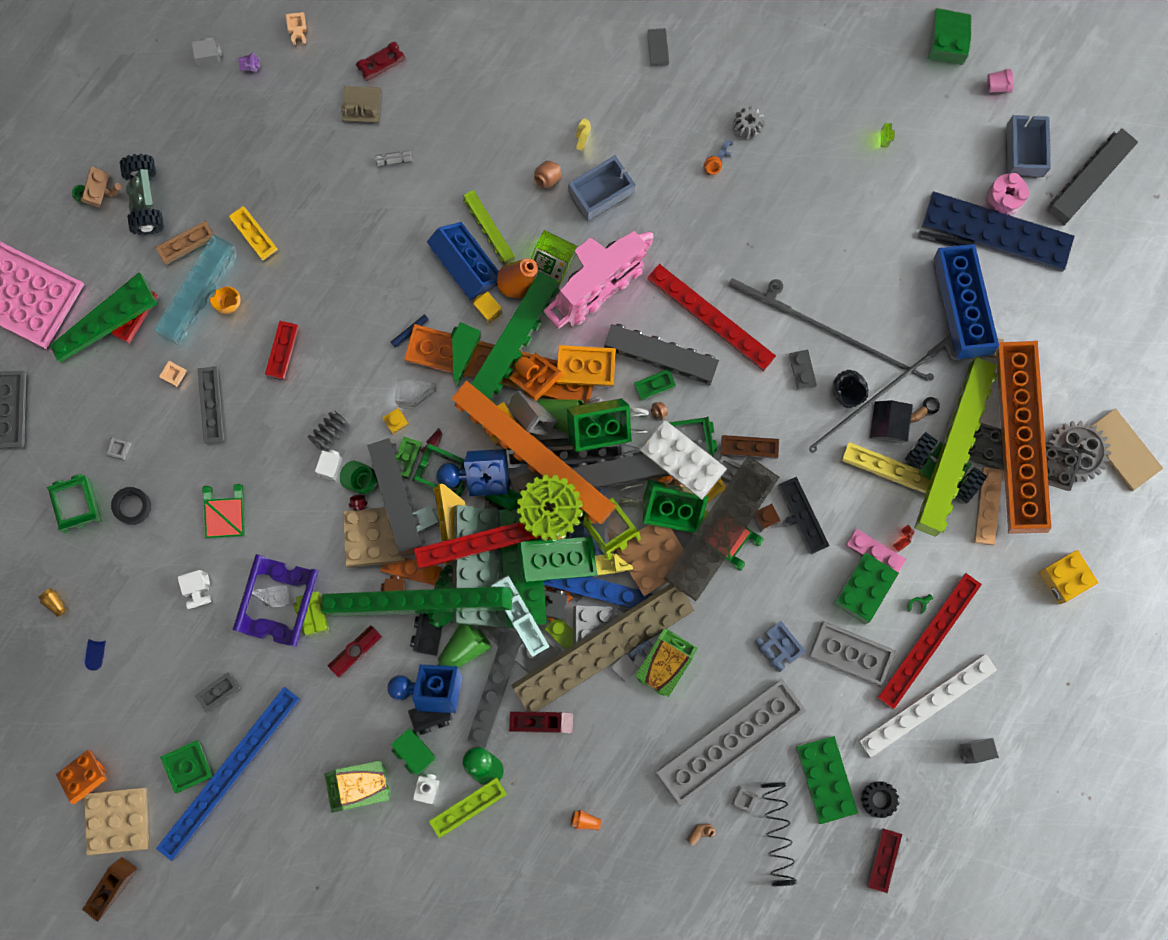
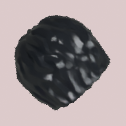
M842 371L838 373L833 381V395L843 407H856L867 400L869 394L868 384L865 378L857 371Z

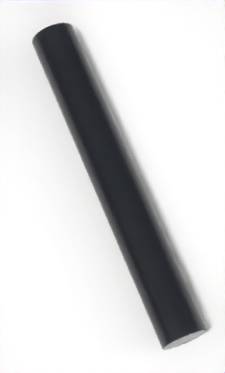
M922 230L918 233L919 238L956 246L975 243Z

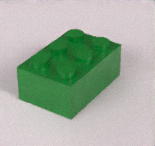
M622 398L567 408L569 444L576 452L632 442L630 405Z
M865 552L859 558L834 600L833 605L866 625L871 622L899 572Z

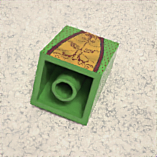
M663 629L635 677L642 684L655 688L658 694L669 697L692 661L697 647L670 630Z
M381 761L324 773L331 813L389 800L390 790L384 778L386 776V769Z

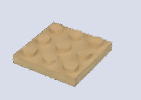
M386 507L343 511L345 561L347 568L405 562V556L401 557Z
M147 788L89 793L84 797L87 855L150 849Z

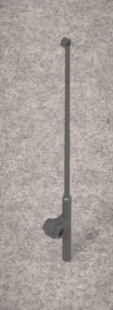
M731 278L729 285L786 313H791L906 370L910 368L776 300L777 294L783 290V283L778 279L770 281L767 295L736 279ZM773 284H778L779 288L777 290L773 289ZM917 370L912 371V373L929 381L934 379L932 373L925 375Z
M951 334L928 351L927 355L811 445L809 451L815 453L817 445L944 348L947 349L952 360H961L956 359Z

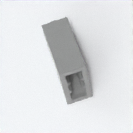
M517 391L511 397L510 403L507 406L525 430L530 433L548 436L558 421L537 401L521 391Z

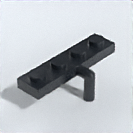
M797 476L779 484L778 486L793 515L792 517H786L783 525L788 527L795 523L797 524L811 555L829 547L830 545Z

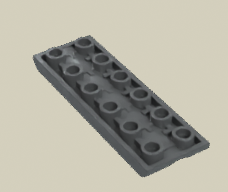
M981 423L979 430L974 434L976 440L973 447L969 449V459L1004 471L1001 429ZM1045 443L1048 485L1065 491H1071L1082 455Z

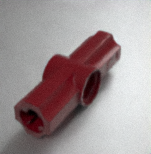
M370 625L327 666L340 678L383 637ZM358 646L360 648L359 655L351 656V648Z

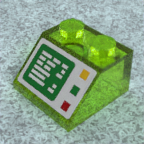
M544 230L531 256V259L537 263V274L542 272L558 281L561 285L576 256L575 250L578 246Z

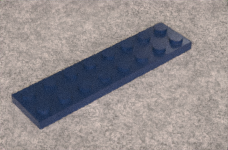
M934 191L931 194L922 223L924 228L955 238L975 242L974 244L1060 271L1066 269L1075 237L1065 232Z

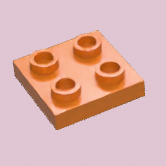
M535 352L529 359L522 357L517 361L515 366L516 372L509 377V380L537 401L563 374L558 368Z
M88 749L58 772L56 776L69 802L74 805L107 779L105 777L107 772L102 764L96 760L93 752Z

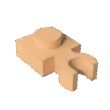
M305 13L286 14L288 33L292 34L291 40L293 45H296V39L301 38L303 44H306L303 34L307 32Z

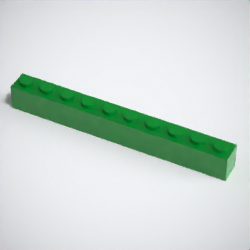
M504 586L330 593L322 594L321 613L332 617L504 611L512 610L513 590Z

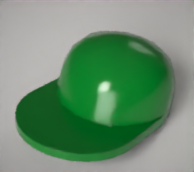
M349 461L340 472L339 479L341 485L356 493L368 494L377 486L378 480L375 470L361 462Z
M474 747L465 753L462 763L464 770L480 784L486 785L495 778H498L499 781L502 779L504 773L503 765L488 750L482 747Z

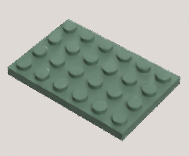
M462 505L454 506L453 539L500 527L499 510ZM502 548L453 561V588L491 587V584L504 577ZM506 611L453 612V624L507 628Z

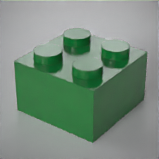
M407 729L391 743L393 747L392 753L398 759H403L407 763L404 767L411 775H421L438 760L419 736L414 733L413 729Z

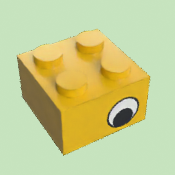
M1079 550L1065 555L1038 571L1059 605L1070 601L1099 583Z

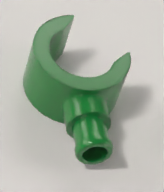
M928 594V596L923 598L916 597L911 599L907 604L908 612L912 609V603L917 601L921 604L920 614L924 613L926 605L929 601L933 600L932 595Z

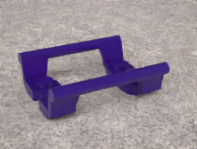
M255 554L232 630L264 639L267 635H272L273 642L296 647L319 570H310L298 566L293 570H288L287 564ZM265 574L276 582L295 587L306 585L293 630H290L283 623L264 618L252 620L246 614L257 575Z

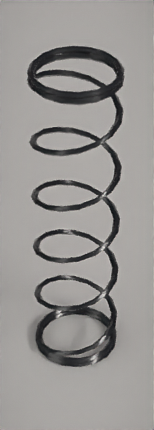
M786 782L761 784V788L780 787L778 789L763 794L762 797L764 799L786 803L785 806L767 812L764 816L769 819L781 820L789 823L786 826L772 830L766 834L768 837L783 839L791 842L790 844L784 847L775 849L768 853V855L773 857L784 858L793 861V863L782 868L773 870L770 873L774 876L790 878L793 880L774 881L772 882L773 887L791 886L797 884V880L793 877L774 874V872L792 866L795 863V861L789 857L771 854L773 852L789 847L793 843L792 840L783 837L768 835L775 831L784 829L791 824L790 821L785 819L766 816L767 814L781 810L788 806V802L764 797L767 794L785 788Z

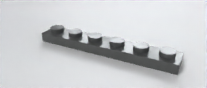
M504 628L467 742L485 748L487 746L522 641L518 632Z

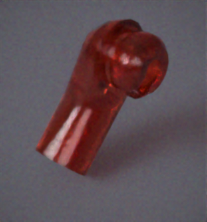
M906 525L901 529L904 536L893 544L898 552L912 542L915 531L910 525Z

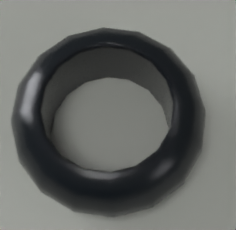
M934 397L926 398L923 402V406L926 408L928 401H933L936 404V409H928V414L937 413L940 409L939 401Z

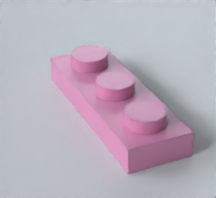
M855 529L846 544L847 547L858 554L863 555L866 552L897 572L900 571L906 561L904 557L858 529Z

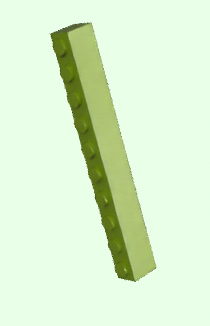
M975 357L967 370L914 526L915 529L934 537L941 532L943 533L947 527L948 522H946V518L952 512L953 505L951 503L958 494L959 488L957 485L964 476L965 471H963V467L969 461L970 454L968 452L975 443L976 438H974V434L980 428L981 421L979 419L986 410L987 405H985V401L991 395V383L993 384L997 377L995 372L997 365L981 358Z

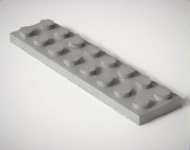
M781 679L656 773L678 804L682 805L806 712V709L785 681Z

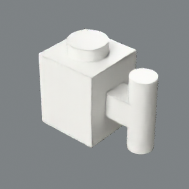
M197 570L177 577L182 596H192L193 600L186 602L188 610L211 603L209 595L204 597L201 595V593L209 591L208 585L211 584L207 573L205 574L202 570Z

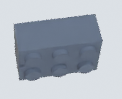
M1013 115L1007 123V174L1016 173L1019 176L1044 177L1051 169L1050 117L1033 116L1028 122L1029 116Z
M614 155L569 182L568 192L589 221L635 193L636 185L627 171L624 172L623 165Z

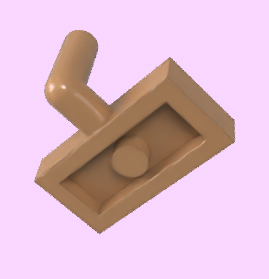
M91 166L81 202L99 208L103 195L115 198L122 189V185L116 183L112 189L107 188L106 185L110 173Z

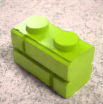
M319 591L312 593L301 633H304L306 637L329 631L326 615L321 613L322 597ZM303 595L295 597L296 602L293 605L296 614L299 612Z

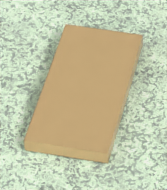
M1116 408L1090 427L1093 428L1097 425L1096 432L1103 430L1101 437H1108L1104 443L1111 444L1106 449L1111 454L1106 457L1110 459L1109 463L1131 491H1134L1164 469Z

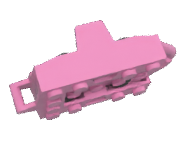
M633 231L617 241L609 243L606 248L593 238H589L575 250L582 267L569 276L567 284L556 295L555 301L543 312L558 329L567 322L571 327L583 323L590 312L592 314L600 308V304L616 291L625 289L632 278L637 279L643 273L644 263L641 259L645 257L646 251L652 245L653 233L637 234ZM556 307L559 313L563 316L562 320H560L557 317V315L552 311Z

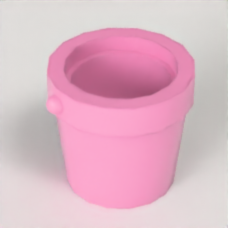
M1004 69L1003 71L988 74V91L1011 93L1013 91L1012 70Z

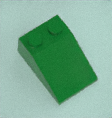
M936 8L927 59L963 65L969 56L971 14Z

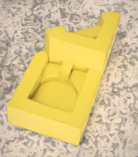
M585 118L579 123L575 135L579 139L576 149L581 151L585 148L591 129L589 120Z
M611 553L612 559L610 561L604 554L595 556L597 576L633 570V566L625 562L617 554Z

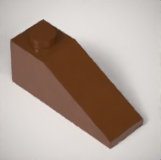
M123 857L119 858L108 867L82 910L95 921H100L130 882L137 868Z

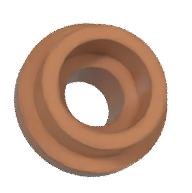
M662 402L652 404V416L660 421L663 420L668 414L666 406Z

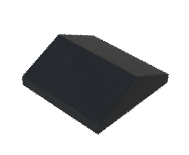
M894 400L875 401L870 439L908 442L913 404Z

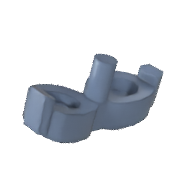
M726 140L718 154V158L721 161L724 154L731 157L732 154L726 150L731 144H734L733 141Z
M646 640L635 647L629 654L630 659L634 661L635 656L639 652L645 657L646 653L643 649L648 646L652 647V643Z

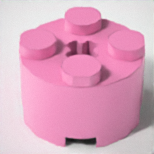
M1018 174L1001 175L993 182L987 192V205L992 210L1013 215L1026 202L1029 196V189L1026 182Z

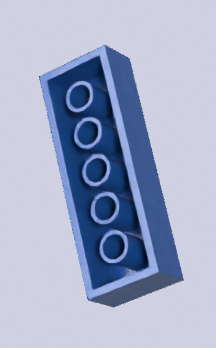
M975 244L938 248L933 259L956 359L994 355L999 347V342Z

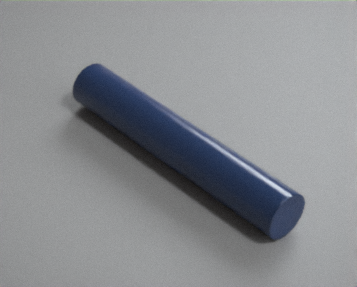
M425 314L390 343L397 347L412 334L414 324L422 326L429 321L428 317Z

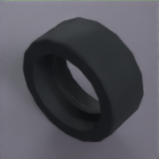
M125 487L113 496L111 510L119 521L128 525H136L148 517L151 511V502L142 490L135 487ZM128 495H136L142 501V509L134 517L124 516L120 510L121 501Z

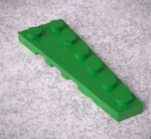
M139 272L130 278L129 281L55 340L50 347L56 360L60 363L157 305L158 303L144 276Z

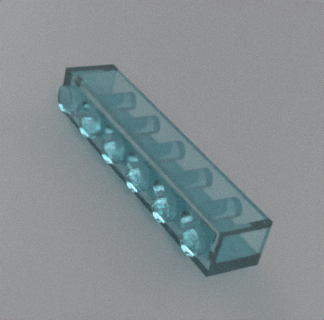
M213 234L154 330L158 335L176 345H179L180 341H184L188 328L196 322L198 312L206 306L208 296L216 290V283L225 275L228 264L235 259L237 250L233 244Z

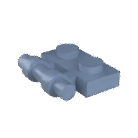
M782 621L765 633L770 639L765 643L761 637L755 641L759 646V651L767 656L771 661V666H775L779 672L785 668L781 663L784 658L791 664L806 652ZM773 644L781 653L778 656L770 649Z

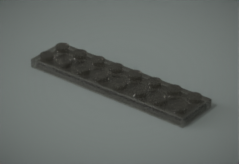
M748 455L664 579L694 601H697L780 477Z

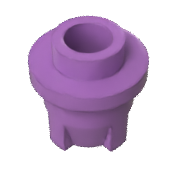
M254 53L238 58L241 71L252 70L257 72V68L260 67L259 58Z

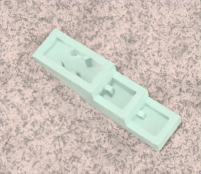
M507 575L491 584V587L504 586L513 590L512 610L505 611L531 656L533 657L549 648L548 643L509 576Z

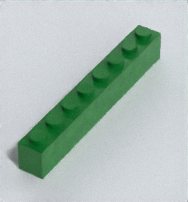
M542 272L538 273L472 382V385L491 401L495 394L499 395L504 379L510 377L513 371L511 367L514 362L517 363L522 357L523 353L521 351L523 347H528L532 340L531 334L539 329L542 323L540 319L543 314L546 316L543 311L549 306L552 299L555 300L556 295L560 292L559 282Z

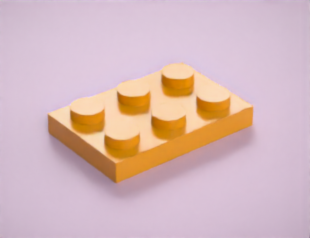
M559 345L557 368L562 372L563 376L556 384L614 387L616 348Z

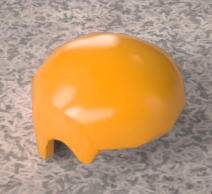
M224 286L216 289L214 296L210 297L209 301L217 312L227 315L236 311L241 298L236 289Z

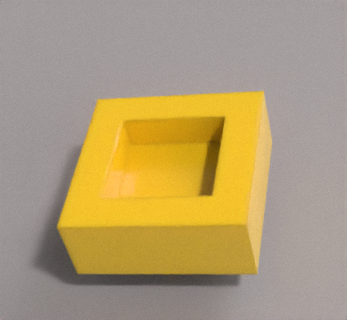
M399 408L382 417L392 434L409 425Z

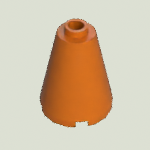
M526 258L502 266L497 274V286L500 292L509 298H523L535 280L538 271L537 263L530 258Z

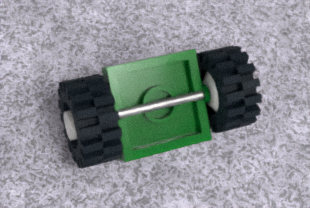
M925 432L914 444L905 460L918 469L924 460L927 459L919 473L930 480L943 443L940 442L936 446L938 440ZM970 462L963 467L964 475L972 465ZM973 467L966 477L963 476L962 480L958 482L959 491L956 497L967 504L987 479V475Z

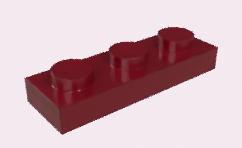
M884 828L881 829L867 883L868 888L888 893L903 834Z

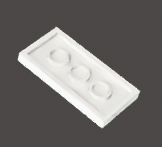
M666 420L641 449L643 454L701 500L727 470L726 467Z

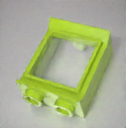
M613 497L609 500L617 507L603 524L591 522L587 518L588 513L584 514L585 521L582 523L609 561L612 559L610 552L618 547L621 550H625L628 547L627 541L635 537L637 541L641 540L639 530L636 529Z

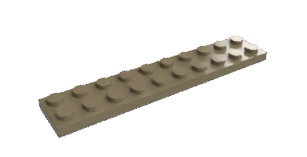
M677 579L519 679L511 686L526 711L537 712L617 661L624 654L631 652L644 641L656 636L663 629H667L695 610Z

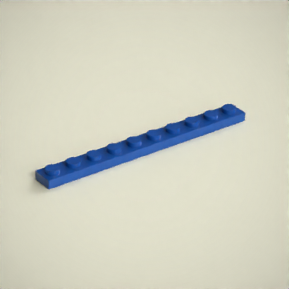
M283 687L157 846L156 849L170 861L177 857L300 701L299 697L286 687Z

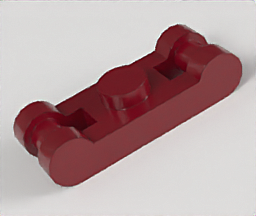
M394 41L368 58L359 60L356 63V67L362 71V76L367 81L405 60L406 56L402 51L400 52L399 45ZM393 53L394 57L390 59L388 55Z

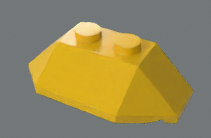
M439 484L434 488V495L443 542L453 539L454 506H465V501L444 484Z

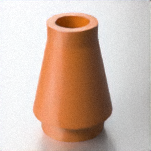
M579 809V811H573L570 825L575 827V829L599 830L601 819Z

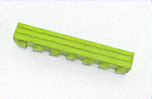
M471 190L464 194V204L469 206V212L475 216L476 223L482 227L481 231L487 235L489 244L492 243V248L495 253H498L500 262L507 264L514 261L515 255L475 191Z

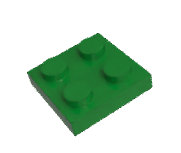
M199 740L160 757L175 794L213 777Z

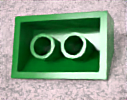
M648 480L643 497V523L699 534L709 497L706 495L701 500L686 487Z

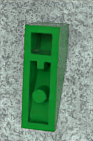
M461 322L458 327L455 326L451 333V337H453V379L456 386H459L482 336L480 330Z

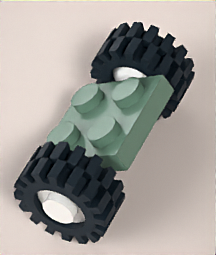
M143 154L127 155L122 160L120 159L119 163L122 178H125V180L130 179L126 186V193L129 195L130 214L127 215L129 231L133 232V234L138 233V235L158 233L163 230L164 223L162 212L157 209L151 210L153 203L149 179L156 174L154 158L147 154L144 156Z

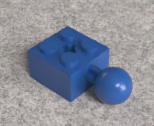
M506 449L467 451L464 460L465 469H459L452 463H446L437 471L436 476L439 484H444L448 488H453L460 481L467 480L469 496L508 494L510 487Z
M419 665L416 683H412L406 676L397 675L389 681L387 690L390 697L398 701L405 700L413 694L412 701L417 711L456 713L463 677L458 666Z

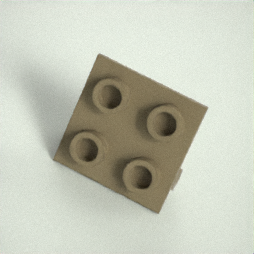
M344 86L343 105H341L342 121L379 123L381 88Z

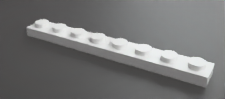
M984 654L858 742L868 757H873L996 672V667L987 654Z

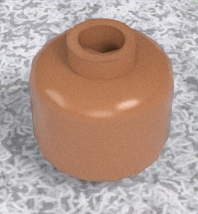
M552 161L543 162L534 171V180L542 188H551L561 179V168Z

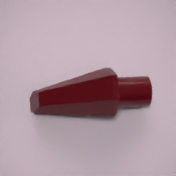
M440 428L426 441L427 445L431 444L438 447L443 435ZM426 446L421 449L422 453H424Z

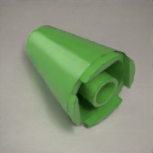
M580 399L537 400L541 406L558 420L553 428L568 436L567 408L585 405V402Z
M459 624L438 657V665L458 666L460 668L491 648V643L479 629L473 628V625Z

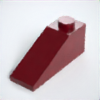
M510 712L509 732L573 733V713Z

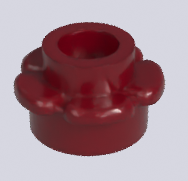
M354 495L350 497L348 505L353 510L359 511L363 510L368 502L365 500L364 495Z

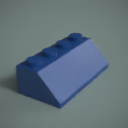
M462 222L438 227L428 239L427 243L431 250L437 255L443 266L450 272L453 279L459 284L464 294L470 300L475 299L481 293L484 295L487 291L489 292L497 286L498 269Z

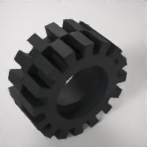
M872 782L862 791V807L871 816L887 818V816H891L893 812L897 811L899 795H897V790L887 782ZM877 792H883L887 796V804L882 808L875 806L873 803V796Z

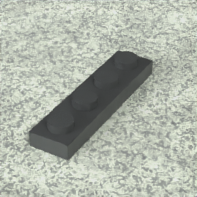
M218 367L198 368L203 442L205 444L224 442Z

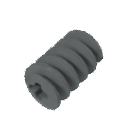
M336 411V414L328 413L330 419H323L325 425L318 424L320 431L313 430L315 437L307 436L321 451L322 448L329 450L327 442L335 443L332 438L333 436L340 438L338 431L345 432L343 425L350 427V424Z

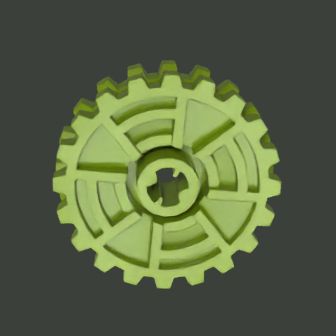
M543 475V479L534 478V483L528 482L526 484L527 490L521 491L520 494L523 497L518 499L517 503L521 508L517 509V513L522 515L519 519L520 522L526 524L525 529L528 532L533 531L532 535L538 538L541 536L545 541H547L548 537H551L553 541H556L558 536L565 538L567 532L572 533L574 531V525H579L578 517H582L583 512L580 508L583 507V503L581 500H578L581 497L579 492H574L575 486L572 483L568 485L567 479L562 478L559 480L557 475H553L552 478H549L548 475ZM549 503L552 506L555 505L554 511L551 513L549 510L545 511V508H548L546 505Z

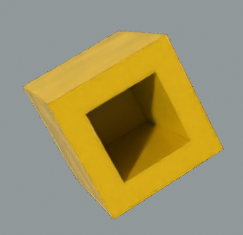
M488 291L484 295L482 293L474 299V309L488 325L503 314L502 307Z

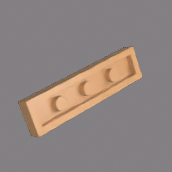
M982 468L981 472L987 475V479L979 490L974 543L995 545L1003 470Z

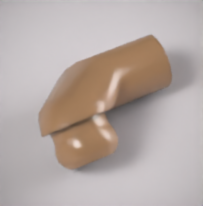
M922 406L912 414L911 423L917 422L926 416L928 409Z
M710 824L696 825L687 841L695 846L700 837H713L716 830Z

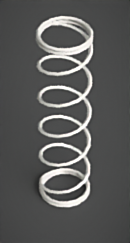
M630 408V418L649 415V411L646 409ZM631 427V429H634V430H637V431H638V432H633V433H631V435H632V434L647 433V432H648V431H646V430H641V429H637V428ZM626 443L632 447L639 449L630 450L628 452H625L623 455L634 451H641L642 447ZM636 482L637 485L622 488L620 494L626 499H620L619 503L624 506H642V500L627 497L622 494V490L630 487L644 486L645 484Z

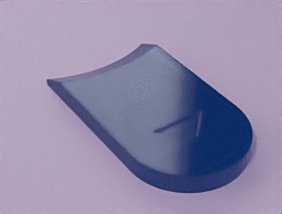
M88 639L85 656V666L87 669L96 671L101 668L106 640L97 642Z

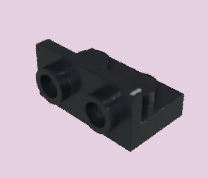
M422 613L415 617L414 628H417L416 635H412L410 647H413V652L437 656L443 627L436 628L431 625L427 614Z
M416 708L408 710L414 733L419 732L420 736L431 732L430 728L438 726L439 729L450 725L449 721L453 720L451 713L417 711Z

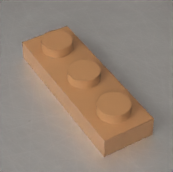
M204 221L155 248L164 264L167 265L216 238L207 222Z

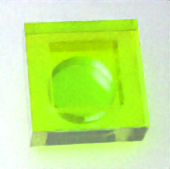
M884 123L881 129V147L888 148L895 137L892 123Z

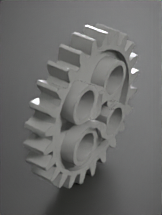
M1082 420L1077 425H1075L1074 421H1071L1070 427L1066 423L1063 424V430L1058 427L1056 429L1058 434L1053 433L1051 437L1054 440H1049L1048 444L1077 453L1076 449L1080 448L1081 459H1086L1089 462V467L1086 468L1081 465L1080 461L1075 477L1076 482H1079L1080 477H1082L1084 482L1088 480V476L1090 479H1094L1095 474L1100 475L1102 473L1100 469L1105 470L1107 468L1104 463L1110 461L1106 456L1110 455L1111 452L1106 449L1111 444L1104 443L1108 437H1101L1103 430L1096 432L1097 425L1090 428V422L1083 426ZM1068 436H1074L1077 442L1075 444L1070 443ZM1088 441L1095 444L1094 450L1087 447Z

